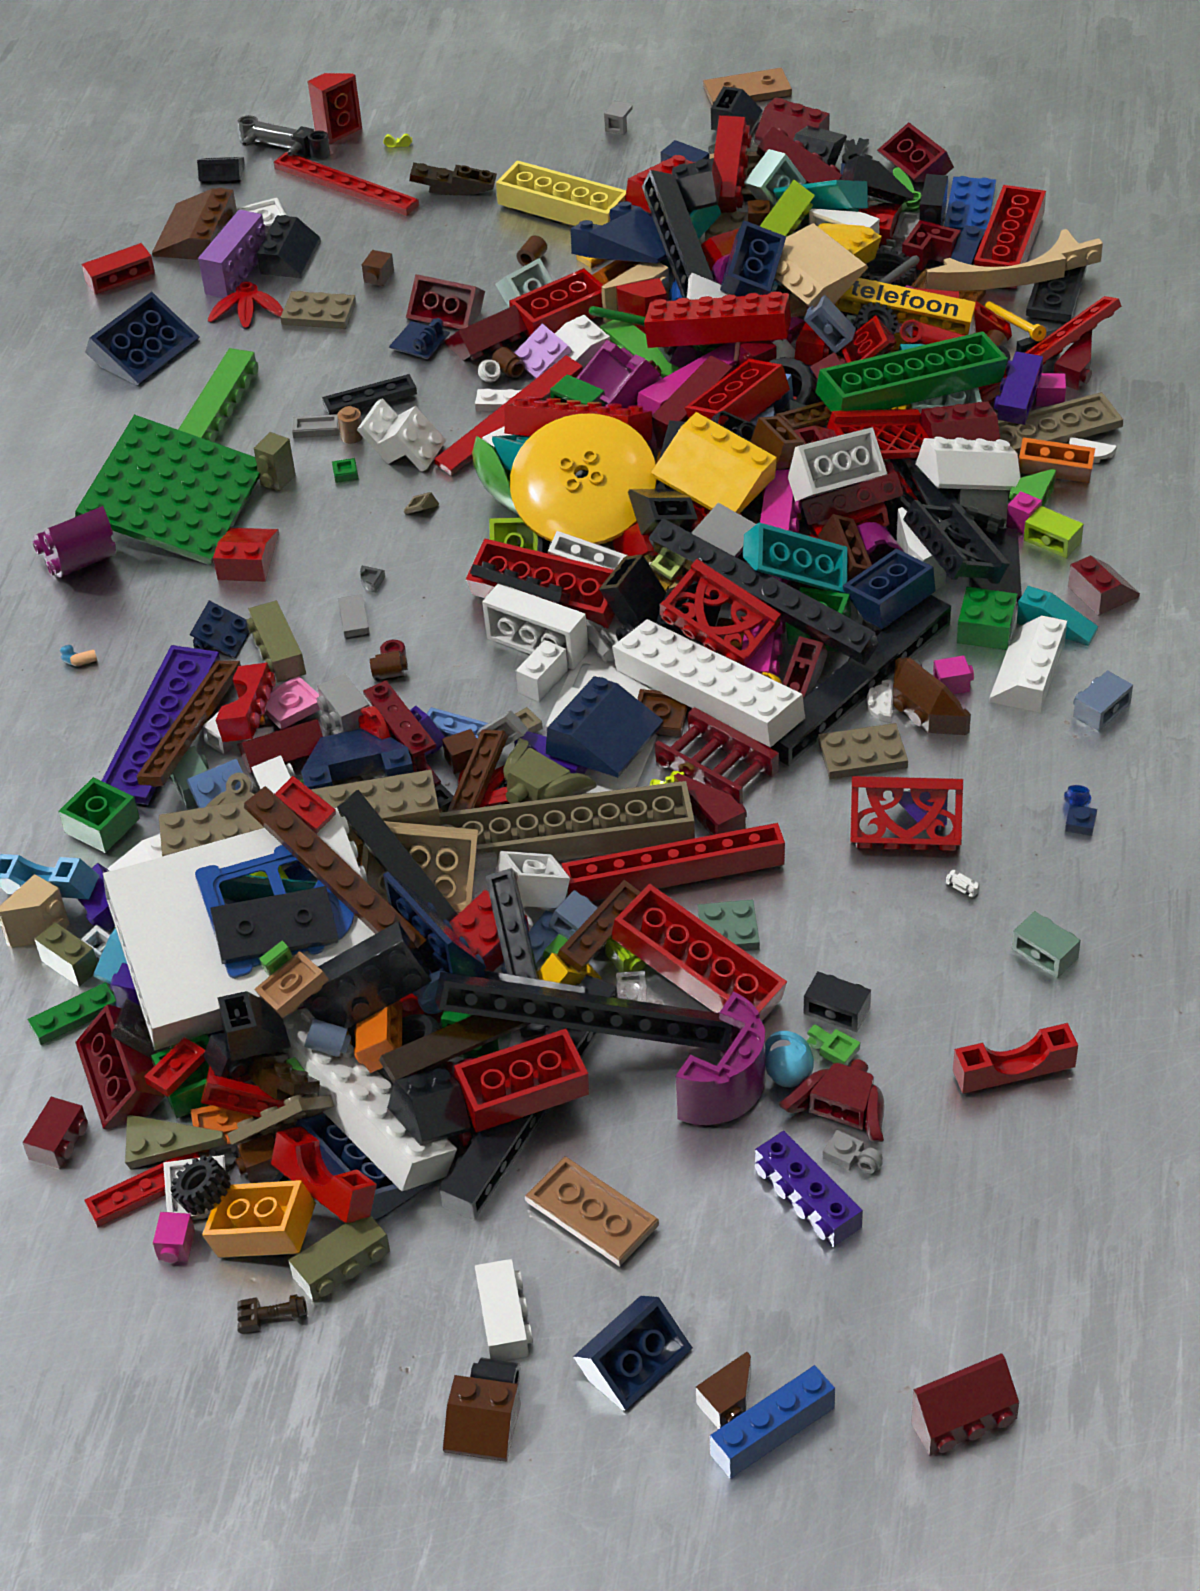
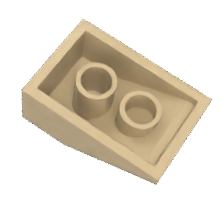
M641 262L602 286L603 308L617 311L616 286L660 278L666 290L668 301L670 290L669 268L660 262ZM603 318L604 324L613 320Z

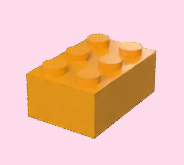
M297 1180L232 1184L230 1188H226L228 1191L227 1195L220 1197L222 1200L218 1205L216 1202L213 1204L214 1209L210 1212L202 1236L217 1257L300 1253L316 1202L303 1182Z

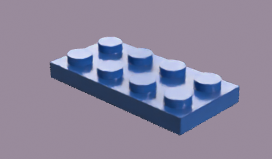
M953 176L944 226L961 230V232L966 225L986 229L991 217L996 179Z

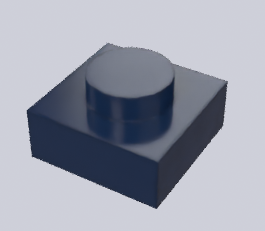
M1070 804L1065 831L1092 836L1097 809Z

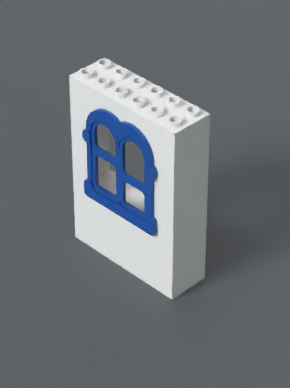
M334 808L336 809V815L317 835L367 882L364 867L358 866L356 861L358 857L356 844L354 841L349 842L347 833H349L345 816L340 817L338 809ZM265 828L103 873L106 899L154 1050L178 1044L184 1037L191 1040L204 1034L208 1035L223 1030L217 997L248 991L260 998L254 989L265 981L269 975L265 972L259 958L227 964L221 963L210 907L225 905L219 888L222 882L260 871L267 874L274 896L286 893L278 868L281 865L299 860ZM318 880L317 884L313 888L323 887L325 885ZM328 888L327 892L338 934V942L291 951L292 956H295L299 951L302 952L317 967L375 935Z

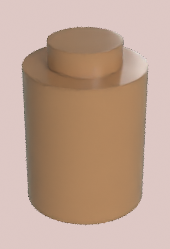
M344 407L337 414L341 440L348 444L357 443L363 439V436L357 431L362 423L361 413L355 407Z

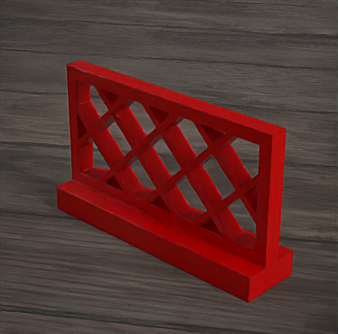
M918 409L832 411L827 428L834 430L837 436L844 435L843 432L852 433L873 427L879 448L883 449L880 450L883 459L918 458L921 448L916 446V444L922 446L924 438H929L919 422L921 413ZM881 437V438H883V439H885V440H887V441H889V442H891V443H890V444H889V443H886V442L880 440L879 438ZM900 437H903V438H905V439H908V440L912 441V443H909V442H907V441L901 439ZM896 444V445H898V446H900V447H902V448H904V449H906V450H901V449L895 447L894 445Z
M209 1066L201 1103L261 1117L260 1112L274 1106H277L278 1109L285 1106L284 1100L286 1099L276 1100L262 1091L259 1086L244 1083L250 1080L247 1074L239 1078L227 1079L215 1076L214 1071Z

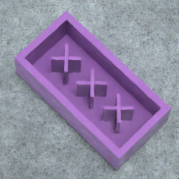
M239 209L199 256L198 261L206 295L224 298L234 293L236 287L257 266V251L266 236V226L263 222L262 214Z

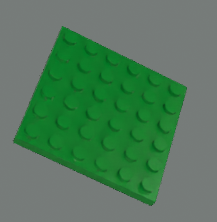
M134 414L77 507L75 517L103 506L112 531L211 566L214 561L213 557L218 541L233 527L259 480L260 472H258L254 456Z

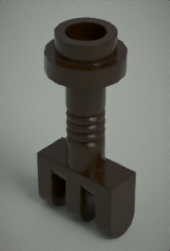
M297 1294L290 1295L289 1302L260 1307L257 1297L240 1300L237 1302V1310L239 1311L237 1313V1321L239 1322L237 1324V1331L241 1334L261 1331V1320L270 1317L291 1314L293 1320L301 1319L303 1315H307L305 1297H299Z

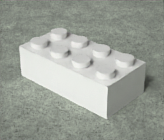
M500 583L482 601L487 639L530 655L544 640L566 648L567 667L572 670L576 668L589 652L585 613Z

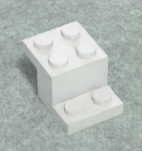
M383 398L375 403L357 429L387 464L406 455L421 472L429 467L446 441L417 406L397 415Z

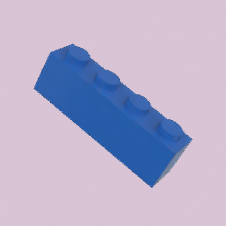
M815 1365L712 1433L710 1435V1455L730 1479L833 1410L835 1408V1387Z

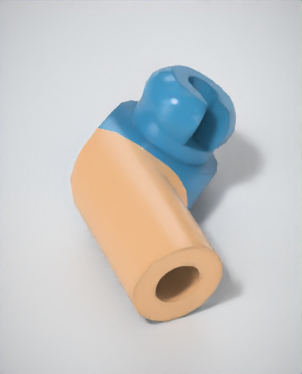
M65 645L60 648V653L62 654L60 657L63 662L82 666L97 661L94 649L76 653L73 651L72 645Z

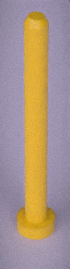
M991 301L985 303L986 308L1028 332L1033 340L1041 341L1045 338L1047 331L1044 326L1040 324L1033 325Z

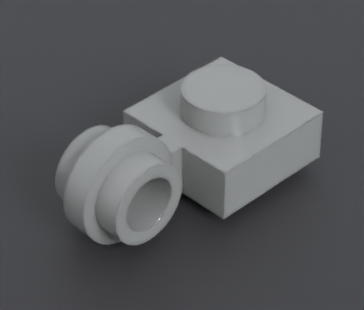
M836 1130L823 1150V1159L847 1170H850L856 1162L862 1171L872 1174L874 1171H878L883 1164L882 1154L874 1148L863 1150V1141L839 1130Z

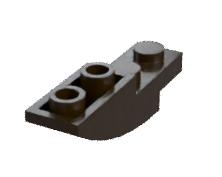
M413 162L409 181L430 186L429 193L464 196L494 189L497 173L470 168L466 165H456L454 171L446 168Z
M278 1051L252 1056L246 1074L262 1091L272 1098L281 1100L296 1095L303 1097L305 1094L319 1093L320 1081L309 1076L308 1072L293 1069L291 1064L286 1063L289 1054Z

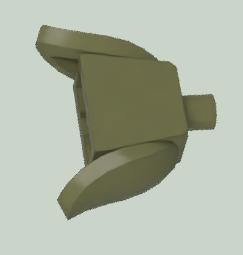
M522 738L518 739L503 769L504 778L507 781L508 792H506V798L510 804L520 803L521 801L527 802L581 795L597 786L591 777L580 773H570V770L529 748V742Z

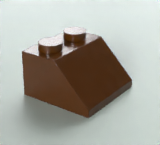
M454 1375L447 1402L443 1452L507 1462L521 1406L518 1384Z

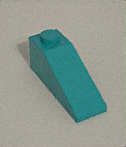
M1027 586L1018 601L1016 624L1024 625L1040 616L1066 620L1065 639L1087 646L1090 645L1098 631L1096 624L1051 592Z

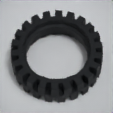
M878 249L875 259L866 264L868 268L859 278L878 282L884 277L868 273L875 271L892 272L911 257H906L904 253L898 255V251L890 253L889 250L884 249V252H881ZM916 265L891 284L906 287V285L914 287Z

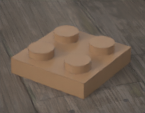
M299 951L254 990L279 1016L284 1018L288 1014L295 1012L299 1005L309 996L320 991L329 979L319 967Z

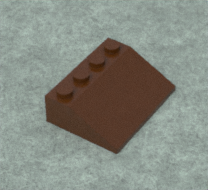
M212 188L176 203L152 251V257L198 260L199 256L236 214L237 208L234 191L232 189Z

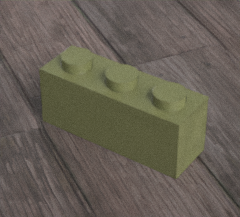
M371 1215L355 1222L345 1223L289 1260L292 1277L314 1302L320 1297L329 1295L335 1287L346 1280L356 1277L361 1270L373 1262L376 1263L382 1260L390 1252L388 1237Z

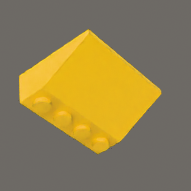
M822 223L818 226L863 263L867 264L875 259L882 236L874 232L873 229L863 225Z
M696 412L681 426L652 470L651 476L674 490L691 497L693 501L709 510H712L717 503H720L740 514L775 478L777 457Z

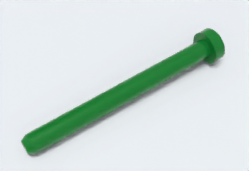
M596 306L589 308V313L593 316L645 326L644 321L646 317Z

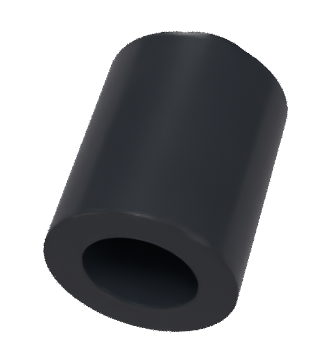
M481 1357L478 1363H473L470 1377L519 1384L520 1364Z

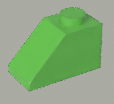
M1050 469L1020 478L1017 486L1011 488L1009 501H1012L1021 491L1041 499L1042 506L1045 507L1054 490L1056 470Z

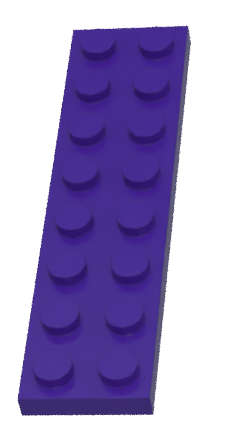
M175 645L170 646L101 781L134 796L136 803L149 804L157 787L139 785L136 776L216 660H220L219 652Z

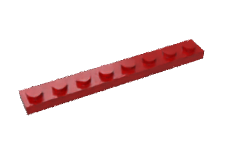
M1102 297L1025 353L1043 356L1044 365L1046 360L1053 355L1061 353L1067 345L1078 341L1081 335L1095 329L1102 320L1113 316L1114 312L1122 307L1119 298ZM1005 368V372H1004L1003 378H1007V375H1008V374H1006V368ZM1001 382L978 387L981 401L993 402L994 398L1002 393L1000 392Z

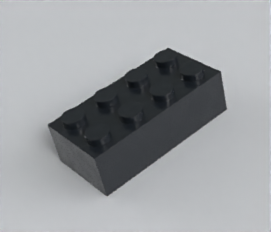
M396 922L318 966L329 980L322 986L320 991L303 1001V1004L315 1019L349 1029L432 982L428 963L400 923Z

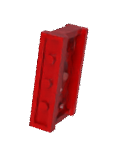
M698 559L694 561L691 569L660 604V615L666 623L676 625L682 629L687 637L691 639L696 638L703 643L704 647L745 667L772 632H775L780 626L781 613ZM694 580L698 582L695 594L685 592ZM713 592L719 597L711 600L710 593ZM690 599L695 601V603H684L682 607L689 609V612L684 614L675 608L677 601ZM726 602L732 605L731 618L735 625L723 627L709 626L703 604L706 606H720ZM738 611H742L746 614V616L744 617L741 616L743 622H741L736 615ZM760 624L763 625L764 628L754 639L750 630ZM744 633L748 638L749 645L744 650H738L731 645V642L738 641L741 646L742 638L740 634Z
M852 776L850 842L856 843V848H872V843H884L883 849H900V844H911V849L928 850V844L939 845V850H956V845H962L963 779ZM859 788H866L871 808L864 809L858 813ZM904 789H910L911 797L915 804L921 809L928 811L917 824L907 830L896 824L885 812V810L898 804L903 796ZM949 790H955V815L942 809ZM891 791L894 794L893 801L881 805L880 801L886 800L883 797V793ZM922 792L930 793L931 797L927 801L934 802L932 806H928L920 801L919 797ZM875 812L877 817L871 819L868 825L876 824L878 830L875 834H865L860 829V821L865 815ZM938 814L948 817L952 822V831L947 836L943 837L935 834L936 826L941 825L944 827L942 821L935 819ZM887 827L891 832H893L900 838H889L882 836L884 835ZM926 829L931 839L913 837Z

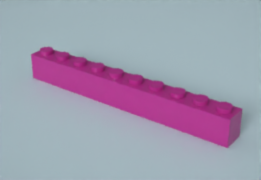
M796 316L791 317L788 337L786 339L792 346L796 345V340L805 324L804 320ZM736 342L723 344L638 392L637 406H643V410L652 411L653 415L710 355L733 366V370L740 366V362L734 360Z
M790 469L776 470L775 478L765 487L760 523L798 533L799 521L797 515L802 510L801 500L795 502L788 480ZM772 576L791 587L790 580ZM780 620V626L775 632H772L748 662L747 668L760 674L767 672L779 676L780 665L778 655H782L783 651L781 634L785 633L784 621ZM760 624L750 630L754 639L764 628L763 625ZM745 635L743 637L742 650L746 649L749 645L748 638Z

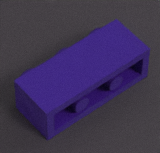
M1015 351L1013 360H1009L1007 363V378H1002L1001 396L997 395L995 399L994 409L998 410V420L1026 424L1043 372V356Z

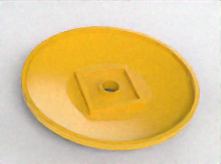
M600 414L570 415L546 424L523 444L515 457L511 469V497L522 521L538 536L552 542L556 532L559 531L599 545L622 536L624 531L637 524L628 491L629 489H656L657 479L651 476V472L656 464L647 442L628 424L613 417ZM580 470L589 472L584 478L575 476Z

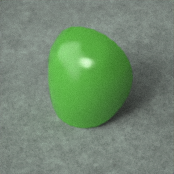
M476 436L472 457L474 468L481 483L503 507L518 515L510 492L511 470L505 468L494 446Z

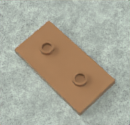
M782 67L703 80V87L711 105H713L723 86L743 89L754 101L792 95V88Z
M566 1156L525 1195L528 1204L619 1267L659 1226L658 1218Z

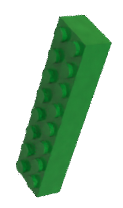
M978 332L820 369L816 394L831 412L887 410L1001 382L1008 358L984 332Z

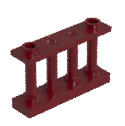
M387 680L363 690V694L371 705L375 706L384 717L390 737L408 747L414 772L432 770L426 762L425 752L436 748V743ZM432 770L434 786L436 787L441 784V780Z
M696 707L688 712L689 730L671 747L659 740L655 743L656 762L662 767L668 768L671 771L684 772L685 776L730 794L737 803L743 804V787L759 772H764L773 777L779 771L778 752ZM696 737H700L708 742L692 758L680 753ZM717 748L729 753L713 770L701 764ZM738 760L751 765L734 782L722 776Z

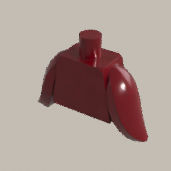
M860 1059L853 1060L850 1066L834 1063L829 1069L814 1072L779 1103L782 1109L790 1113H798L809 1109L810 1113L863 1130L865 1126L867 1136L871 1141H884L882 1132L885 1108L884 1097L880 1088L874 1085V1076L867 1073L869 1069L867 1063Z

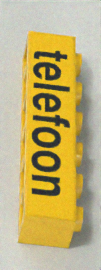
M858 278L834 305L840 311L858 315L863 305H868V303L872 302L874 306L878 302L880 307L883 304L887 305L886 310L891 308L893 310L892 315L896 314V320L900 324L912 319L968 335L976 302Z

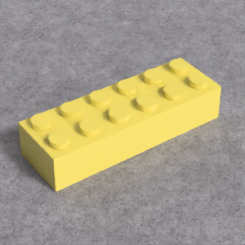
M518 160L496 182L497 202L499 205L573 226L578 225L583 220H590L593 224L604 225L610 222V209L617 206L620 202H625L626 190Z

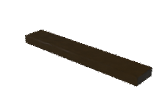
M472 1015L381 1055L379 1061L394 1084V1081L397 1079L422 1073L532 1023Z

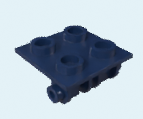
M440 318L432 319L429 326L411 321L390 344L389 348L429 359L449 336L450 332L443 330V321Z
M209 600L193 627L190 636L194 637L193 647L196 649H205L209 645L235 658L249 633L245 618Z

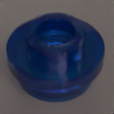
M1071 785L1064 793V800L1069 805L1084 807L1091 803L1090 790L1085 786Z

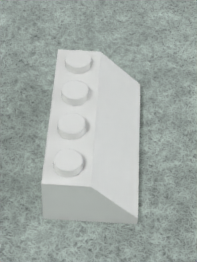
M873 427L795 447L788 475L795 502L887 474Z
M935 437L934 439L924 438L916 461V465L937 488L1011 491V488L1016 487L1020 480L1018 454L1010 446V443L1001 439L986 441L980 438L976 440H966L964 438L945 439L943 437Z
M1040 616L1014 630L989 702L1041 713L1065 644L1066 620Z

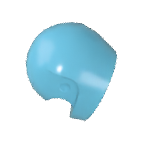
M778 1031L770 1035L765 1043V1067L767 1074L780 1086L788 1088L798 1086L812 1074L814 1058L808 1042L802 1036L790 1031ZM779 1040H788L791 1045L770 1050L771 1046Z

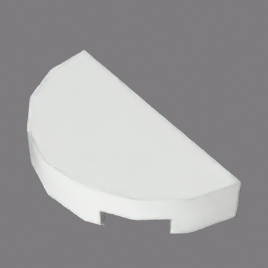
M1073 437L1069 440V444L1096 448L1093 463H1100L1101 459L1108 457L1111 459L1117 449L1116 445Z
M884 680L881 685L870 688L867 695V707L875 718L891 723L894 680Z

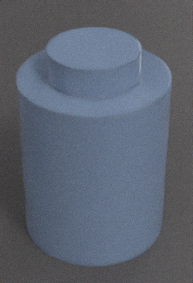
M313 1018L304 1047L339 1057L340 1052H347L351 1036L346 1035L347 1028Z

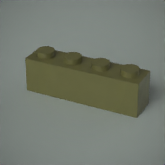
M277 600L248 608L250 618L246 619L249 632L250 634L252 633L262 661L268 662L270 672L274 673L276 682L305 675L306 670L302 652Z

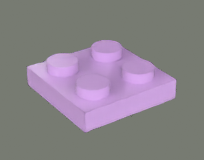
M541 324L515 351V354L523 359L525 370L536 379L564 356L568 355L572 349L545 325Z

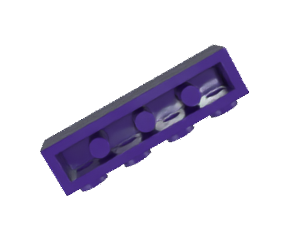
M784 1130L755 1149L754 1166L757 1173L763 1179L767 1178L774 1185L777 1194L783 1199L786 1198L793 1205L795 1212L800 1218H806L811 1223L814 1231L821 1239H826L835 1247L862 1228L863 1210Z

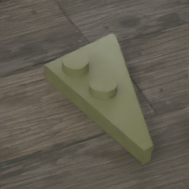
M129 1115L127 1116L125 1164L129 1169L226 1145L227 1138L223 1131Z

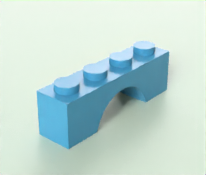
M0 854V888L11 895L35 874L58 887L62 898L89 899L99 878V874L81 858L59 857L54 868L33 863L20 855Z

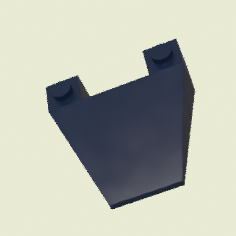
M620 202L617 206L611 208L610 222L604 225L593 224L590 220H583L571 228V254L588 258L659 263L668 258L654 219L641 207L631 205V202Z
M356 729L320 737L301 773L304 785L311 790L333 786L332 781L384 770L386 777L414 773L408 747L391 737L382 740L363 729Z

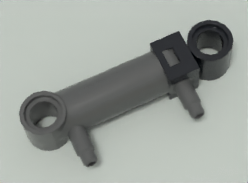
M251 115L242 116L238 119L240 141L244 146L260 142L289 149L287 151L289 156L299 155L306 157L310 153L311 158L324 159L330 155L328 133L325 131H314L312 128L303 126L298 130L260 122L257 117Z

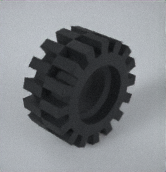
M870 302L868 305L862 306L853 326L856 328V332L876 315L894 335L898 325L896 314L892 315L893 310L891 308L886 310L887 305L883 304L880 307V303L876 302L873 306V303Z
M201 1156L200 1161L196 1157L192 1159L191 1165L187 1162L184 1165L186 1169L183 1172L179 1170L177 1172L178 1178H173L172 1184L174 1186L171 1187V1195L186 1212L192 1215H196L198 1212L201 1215L205 1213L206 1208L209 1211L214 1209L213 1204L215 1202L218 1205L222 1201L220 1197L226 1196L228 1193L226 1188H230L231 1183L229 1180L231 1179L224 1168L211 1156L208 1158Z

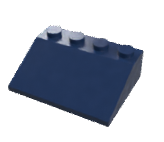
M151 291L89 338L85 353L101 368L138 386L196 342L200 336Z
M593 676L547 727L546 754L618 778L660 729L663 720L618 683L603 677Z
M384 873L389 904L427 940L426 945L420 949V952L427 961L429 969L432 972L446 971L452 974L485 978L484 970L486 965L479 954L474 955L470 951L466 940L461 936L458 938L450 923L438 916L432 903H426L419 894L391 873Z
M325 1113L298 1119L295 1127L301 1126L319 1140L323 1162L333 1176L359 1170L377 1184L371 1210V1216L374 1220L383 1217L436 1182L435 1180L401 1191Z

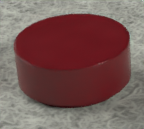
M388 640L380 647V654L400 651L401 655H406L405 645L399 640Z

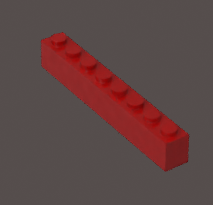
M773 823L562 863L563 870L570 877L566 897L575 890L590 901L607 899L623 880L642 892L649 883L659 889L785 865V841L779 824Z

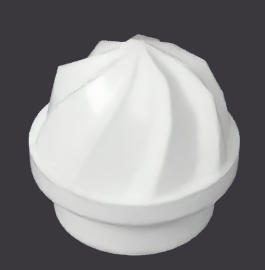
M485 360L478 367L479 377L484 382H494L500 376V366L494 360Z

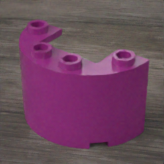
M606 340L578 375L577 379L605 390V396L602 395L600 399L606 404V407H608V404H622V408H629V406L637 405L638 392L661 380L662 377L659 376L660 373L645 358L635 354L631 359L616 344Z
M103 506L49 527L44 532L34 535L35 540L32 541L36 553L43 555L50 575H56L59 578L116 554V544L111 538L113 531Z
M733 992L719 1012V1020L733 1025L728 1050L720 1052V1056L723 1058L716 1066L690 1055L675 1076L678 1120L694 1125L725 1123L738 1118L750 1110L763 1092L765 1085V1026H763L760 1013L755 1006L740 994Z

